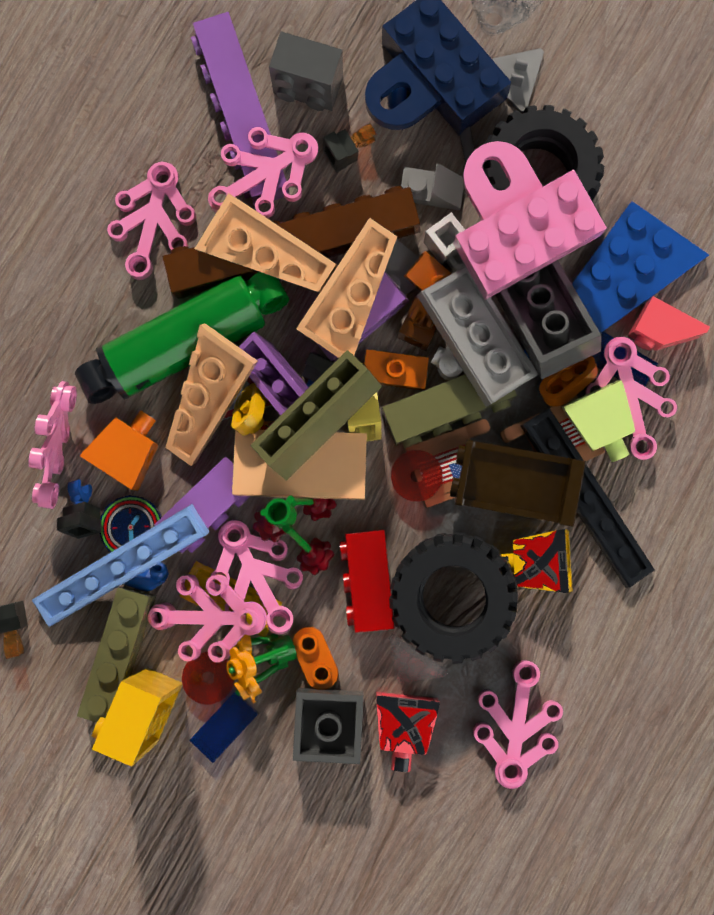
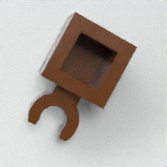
M417 298L414 299L404 320L398 339L427 351L437 328Z

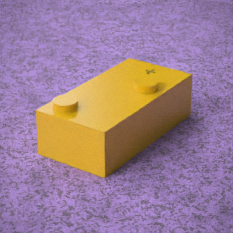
M149 668L122 680L106 717H100L94 727L92 737L96 741L92 750L132 767L158 744L183 683Z

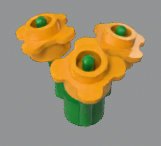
M245 634L230 649L231 658L227 661L226 667L229 676L233 680H238L234 683L236 688L235 694L241 696L243 700L249 698L254 704L256 702L255 697L262 693L258 684L275 672L287 668L288 662L297 658L294 643L288 634L278 637L277 634H271L257 638H251V635ZM268 644L264 646V654L253 658V645ZM268 661L270 665L274 664L254 677L257 672V664Z

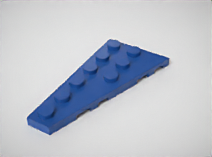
M631 201L572 285L601 334L692 267L703 261L709 254Z

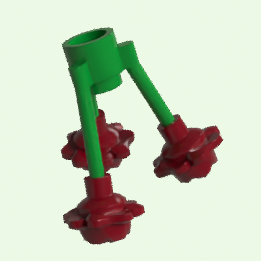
M292 495L288 496L286 500L280 498L273 499L261 511L254 514L257 522L253 524V529L260 534L261 540L268 541L271 538L273 542H278L283 535L289 534L302 548V551L296 558L301 563L299 568L302 572L309 571L312 575H317L319 571L327 570L330 560L334 557V552L330 550V542L320 541L318 538L312 539L311 543L306 542L293 529L292 525L297 518V512L294 507L296 505H304L303 513L311 515L313 521H318L321 518L331 517L332 512L330 509L337 507L335 500L295 498Z

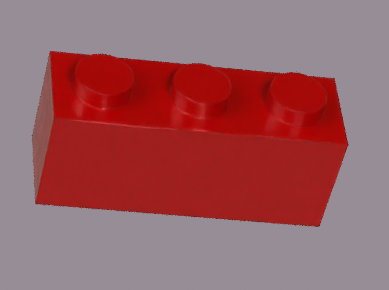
M385 531L345 534L346 541H340L341 560H348L349 573L343 574L344 592L351 593L352 606H346L348 626L354 625L355 633L394 629L393 609L389 605L391 589Z

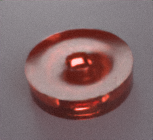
M422 450L408 451L398 457L392 467V485L401 497L409 501H425L432 498L439 491L443 482V470L439 461L430 453ZM415 470H420L423 473V478L419 482H414L411 478V474Z
M208 651L201 652L197 659L188 661L182 673V685L186 694L193 701L204 705L216 704L225 699L235 683V680L229 676L226 664L229 659L213 662L208 656ZM216 652L218 656L222 657L223 654ZM205 672H211L214 675L213 683L209 684L204 681L203 675Z

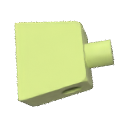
M617 380L561 406L592 451L604 446L611 462L618 461L629 455L622 438L634 433L635 427L622 380Z

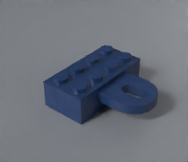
M416 0L382 26V45L394 59L372 75L365 90L367 112L372 120L381 127L390 130L407 129L437 109L460 136L466 128L473 126L507 99L511 81L442 0ZM397 88H406L410 92V96L393 109H385L380 104L386 96Z

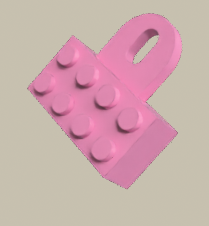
M500 141L489 142L478 147L469 156L464 168L463 184L470 201L482 221L455 235L453 244L484 300L600 237L607 229L575 170L542 186L526 156L512 144ZM495 160L500 164L509 180V187L507 189L499 191L493 188L483 171L482 165L484 162Z

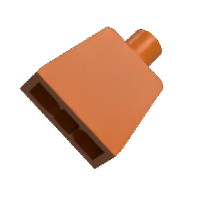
M141 410L130 426L115 418L81 453L80 457L129 489L138 492L158 448L157 443L146 437L156 420Z

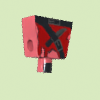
M376 692L380 750L392 751L391 770L410 772L412 754H427L440 701L438 698Z

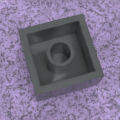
M280 31L269 65L273 93L287 102L297 100L306 103L308 107L317 111H323L324 109L333 111L343 80L342 49Z
M298 688L296 692L293 761L360 764L363 691Z

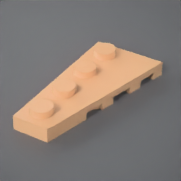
M229 193L194 248L319 293L338 266Z
M369 218L296 329L338 358L347 350L355 355L397 236Z
M205 323L199 326L197 333L199 338L196 349L192 351L189 365H191L187 380L183 383L179 409L175 412L165 447L190 466L198 461L258 360Z

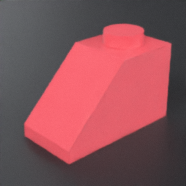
M653 296L644 304L628 336L634 339V343L638 347L648 351L652 349L657 351L698 339L708 332L710 326Z

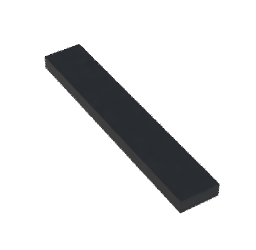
M550 408L545 409L521 425V428L538 453L584 461ZM585 464L577 514L625 588H630L655 569Z

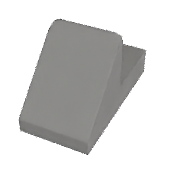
M436 164L435 171L404 167L401 186L403 189L411 188L415 203L460 210L464 189L462 176L440 164Z

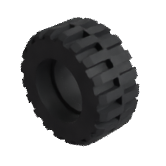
M533 105L525 107L523 114H520L518 110L510 113L506 122L500 121L494 127L493 134L489 135L486 143L500 141L512 144L521 151L542 149L551 152L561 160L567 173L575 170L591 201H593L600 189V181L604 176L605 166L600 164L604 155L600 146L595 147L598 137L594 131L588 133L585 130L587 123L582 118H579L577 121L570 117L572 112L564 108L560 113L554 111V106L544 105L543 110H537V106ZM495 160L484 162L482 165L483 171L493 188L499 191L507 189L509 187V180L500 164Z
M463 532L437 534L435 537L425 539L413 548L396 569V574L392 578L390 586L392 594L389 598L390 608L394 611L393 622L395 627L400 626L403 631L401 637L408 644L411 641L417 646L415 651L423 656L425 652L434 656V661L442 663L444 659H452V664L463 663V660L467 658L475 661L482 658L483 653L487 651L491 653L495 650L499 642L505 639L510 632L511 625L515 621L518 602L516 578L512 573L508 560L504 559L499 553L500 550L493 544L490 546L484 542L483 538L476 535L474 537L468 536ZM447 566H460L472 571L480 579L485 590L486 601L482 613L476 620L464 626H449L437 621L430 615L424 604L423 591L426 581L435 571Z

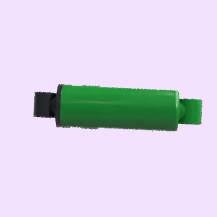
M258 272L248 280L246 285L241 276H234L96 348L99 359L90 360L80 365L75 371V376L90 404L102 403L112 398L117 392L125 400L190 366L189 362L192 351H195L199 338L197 333L200 325L207 324L234 343L263 328L265 320L262 314L268 315L279 311L288 303L289 297L279 278Z

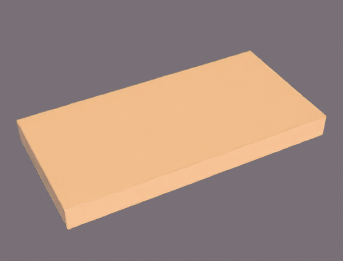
M235 430L233 496L288 497L292 495L295 498L365 500L367 433L336 432L288 480H285L269 467L250 446L266 430H258L255 434L249 433L246 436H242Z

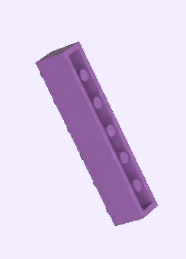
M229 12L194 22L193 26L196 35L192 36L191 40L196 55L203 54L206 64L200 65L206 84L213 83L215 92L211 93L210 96L216 113L220 111L223 113L225 121L220 122L225 141L232 139L233 144L242 152L270 158L277 157L276 150L267 147L256 150L249 143L248 134L252 128L261 127L268 135L271 134ZM257 134L253 137L252 140L258 143L261 142L264 139V137L260 134ZM229 151L231 158H235L237 153ZM242 165L234 166L235 170L241 168L244 176L256 170V168ZM283 170L280 173L274 201L284 198L282 187L286 182ZM265 181L244 193L245 199L252 198L254 207L257 199L262 195Z

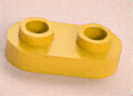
M255 383L248 385L241 392L234 405L231 426L242 436H246L249 433L255 434L264 423L262 417L267 401Z

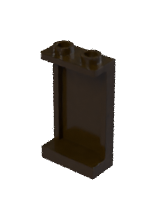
M466 440L465 446L459 445L455 464L461 465L459 478L453 477L450 497H455V505L557 522L560 525L574 527L586 461Z

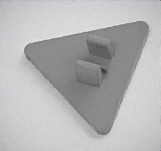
M541 48L492 59L511 81L507 100L520 113H524L525 107H528L544 54Z

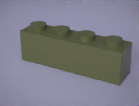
M347 350L250 446L269 467L285 480H288L382 385Z
M465 374L382 407V414L395 446L403 444L404 448H409L421 443V436L433 432L434 437L451 431V424L462 420L463 424L467 425L481 419L480 413L492 409L493 413L511 407L510 401L517 394L513 390L486 407Z
M126 586L117 588L77 717L97 722L100 717H106L121 681L132 674L148 624V614L154 605L155 595Z

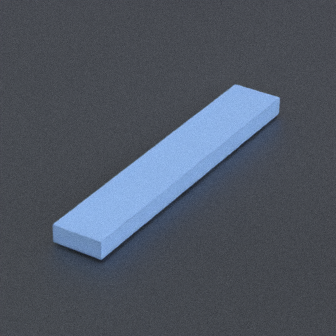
M193 504L38 595L32 599V602L48 627H51L206 536L210 531Z

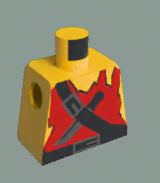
M559 529L513 540V553L501 554L511 565V570L515 574L518 587L562 593L573 591L568 529Z

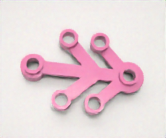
M261 127L252 128L248 134L251 147L256 150L267 147L283 152L275 158L242 152L234 144L225 145L221 150V157L226 165H242L256 168V170L228 187L217 186L213 188L208 195L211 209L217 213L223 203L215 201L218 194H225L227 196L229 193L237 198L265 181L262 195L255 203V209L266 218L272 217L275 212L274 198L281 170L291 164L290 179L283 184L282 192L287 201H298L302 196L301 182L305 165L312 163L318 155L317 141L310 134L297 133L290 139L268 135ZM260 134L264 139L258 143L252 140L253 137ZM299 144H306L308 146L305 152H299L296 148ZM229 151L237 153L233 159H227L225 156ZM293 186L298 189V192L295 195H289L286 193L287 189ZM263 203H268L271 206L267 212L260 211L259 207Z
M167 162L155 163L148 170L145 181L128 191H120L116 195L115 203L118 208L123 212H130L135 208L136 200L152 192L150 202L120 221H112L107 228L109 236L114 241L121 242L127 238L128 231L144 222L137 252L130 254L125 262L127 272L137 280L146 279L152 273L153 265L149 257L158 224L168 239L170 250L174 249L173 244L178 240L184 242L183 246L189 247L186 238L178 233L162 207L165 194L176 208V217L180 224L190 226L196 220L194 209L186 204L176 188L179 181L178 172L172 164ZM161 175L169 176L165 183L158 182V178ZM124 197H129L131 201L128 205L123 206L120 204ZM184 211H190L191 217L184 220L181 219V214ZM116 227H122L123 231L120 235H113V230ZM144 263L146 265L145 270L140 273L136 272V266Z
M616 337L606 344L604 358L607 363L595 382L590 383L586 387L585 393L589 394L590 389L595 385L600 388L606 386L616 371H618L619 379L624 384L635 427V432L632 433L633 438L629 442V450L634 457L647 460L656 453L657 444L652 436L646 434L638 398L654 407L656 412L662 417L673 416L677 411V404L674 400L663 398L634 381L631 367L647 375L650 383L655 386L667 384L670 374L666 368L656 367L639 357L636 346L630 339ZM617 347L625 349L626 355L623 359L615 357L614 351ZM658 370L662 371L665 375L664 380L660 383L656 382L653 378L654 373ZM668 401L672 409L669 413L664 414L661 411V405ZM640 440H644L647 443V449L644 452H638L636 449V444Z
M61 381L58 387H53L50 397L52 407L48 415L39 414L36 419L35 433L47 436L41 449H31L28 461L30 468L43 469L45 467L42 483H36L33 488L32 502L37 503L38 507L54 509L58 500L59 486L58 483L51 482L52 473L60 475L63 471L64 456L62 443H67L69 439L70 425L68 422V412L73 411L77 398L76 387L69 386V383Z
M231 520L224 523L218 533V540L223 547L217 569L212 572L211 576L223 575L230 584L228 572L236 554L242 567L234 591L244 601L251 581L268 613L266 620L268 629L278 635L287 633L293 624L292 612L284 606H279L264 576L282 581L289 589H296L302 584L303 574L298 568L287 569L254 559L249 548L267 552L272 560L281 561L287 556V544L282 540L278 542L271 540L263 541L261 537L250 534L247 525L241 521ZM231 533H238L241 538L237 542H232L228 536ZM274 546H281L284 552L281 555H275L272 552V548ZM294 573L298 575L299 581L297 583H290L287 580V576ZM214 582L215 589L220 590L221 585ZM227 603L225 604V611H229ZM275 617H283L286 624L282 627L275 626L273 623Z
M189 574L178 578L176 582L177 591L181 595H190L203 611L176 610L172 604L165 602L154 605L148 614L150 625L157 630H164L175 624L204 625L191 640L181 643L178 648L179 657L187 662L200 656L201 649L222 625H234V627L222 641L212 643L209 646L208 656L213 662H221L228 659L230 649L245 634L255 635L261 632L267 620L264 608L253 601L244 602L229 586L228 579L223 575H215L208 578L206 589L213 596L220 595L233 611H223L201 588L198 579L194 575ZM186 579L191 584L190 590L185 588L184 583ZM216 579L221 584V588L219 591L216 590L214 587V582ZM158 612L162 615V622L158 620ZM247 613L252 616L253 621L251 625L246 621ZM188 645L193 650L192 656H190L187 653L186 649ZM217 646L223 650L222 657L216 653Z
M528 660L517 662L512 670L513 679L517 683L512 721L498 704V697L493 691L484 690L478 696V703L481 708L490 713L508 738L507 754L493 738L494 732L489 724L485 722L476 724L473 729V735L479 743L484 744L496 761L495 777L503 787L508 789L522 786L528 776L527 768L546 754H553L558 749L556 737L550 733H543L538 737L537 745L521 755L522 743L551 721H558L563 715L562 706L556 701L549 700L543 704L541 712L525 723L530 687L536 685L540 678L539 668ZM523 667L530 669L531 673L527 679H522L519 675ZM489 694L492 695L494 698L493 704L490 706L483 705V697ZM556 705L558 708L557 714L553 717L548 716V707ZM482 727L489 729V735L484 739L479 738L477 735L478 730ZM546 738L553 740V746L550 749L542 747V742ZM510 765L516 767V774L512 777L505 775V769Z

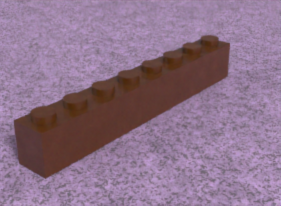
M402 186L389 188L384 192L385 194L372 197V195L357 197L354 199V203L347 205L331 204L324 207L322 212L314 214L302 212L292 217L293 220L286 222L272 221L327 258L347 253L369 218L396 235L397 239L421 232L411 188L403 189ZM177 247L170 251L171 254L162 256L171 293L178 299L204 293L237 275L241 276L244 281H247L259 272L194 249L195 247Z

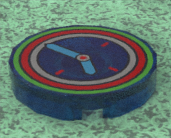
M128 495L117 498L107 505L100 516L101 533L99 534L101 542L111 553L154 527V524L162 518V513L151 501L144 497Z

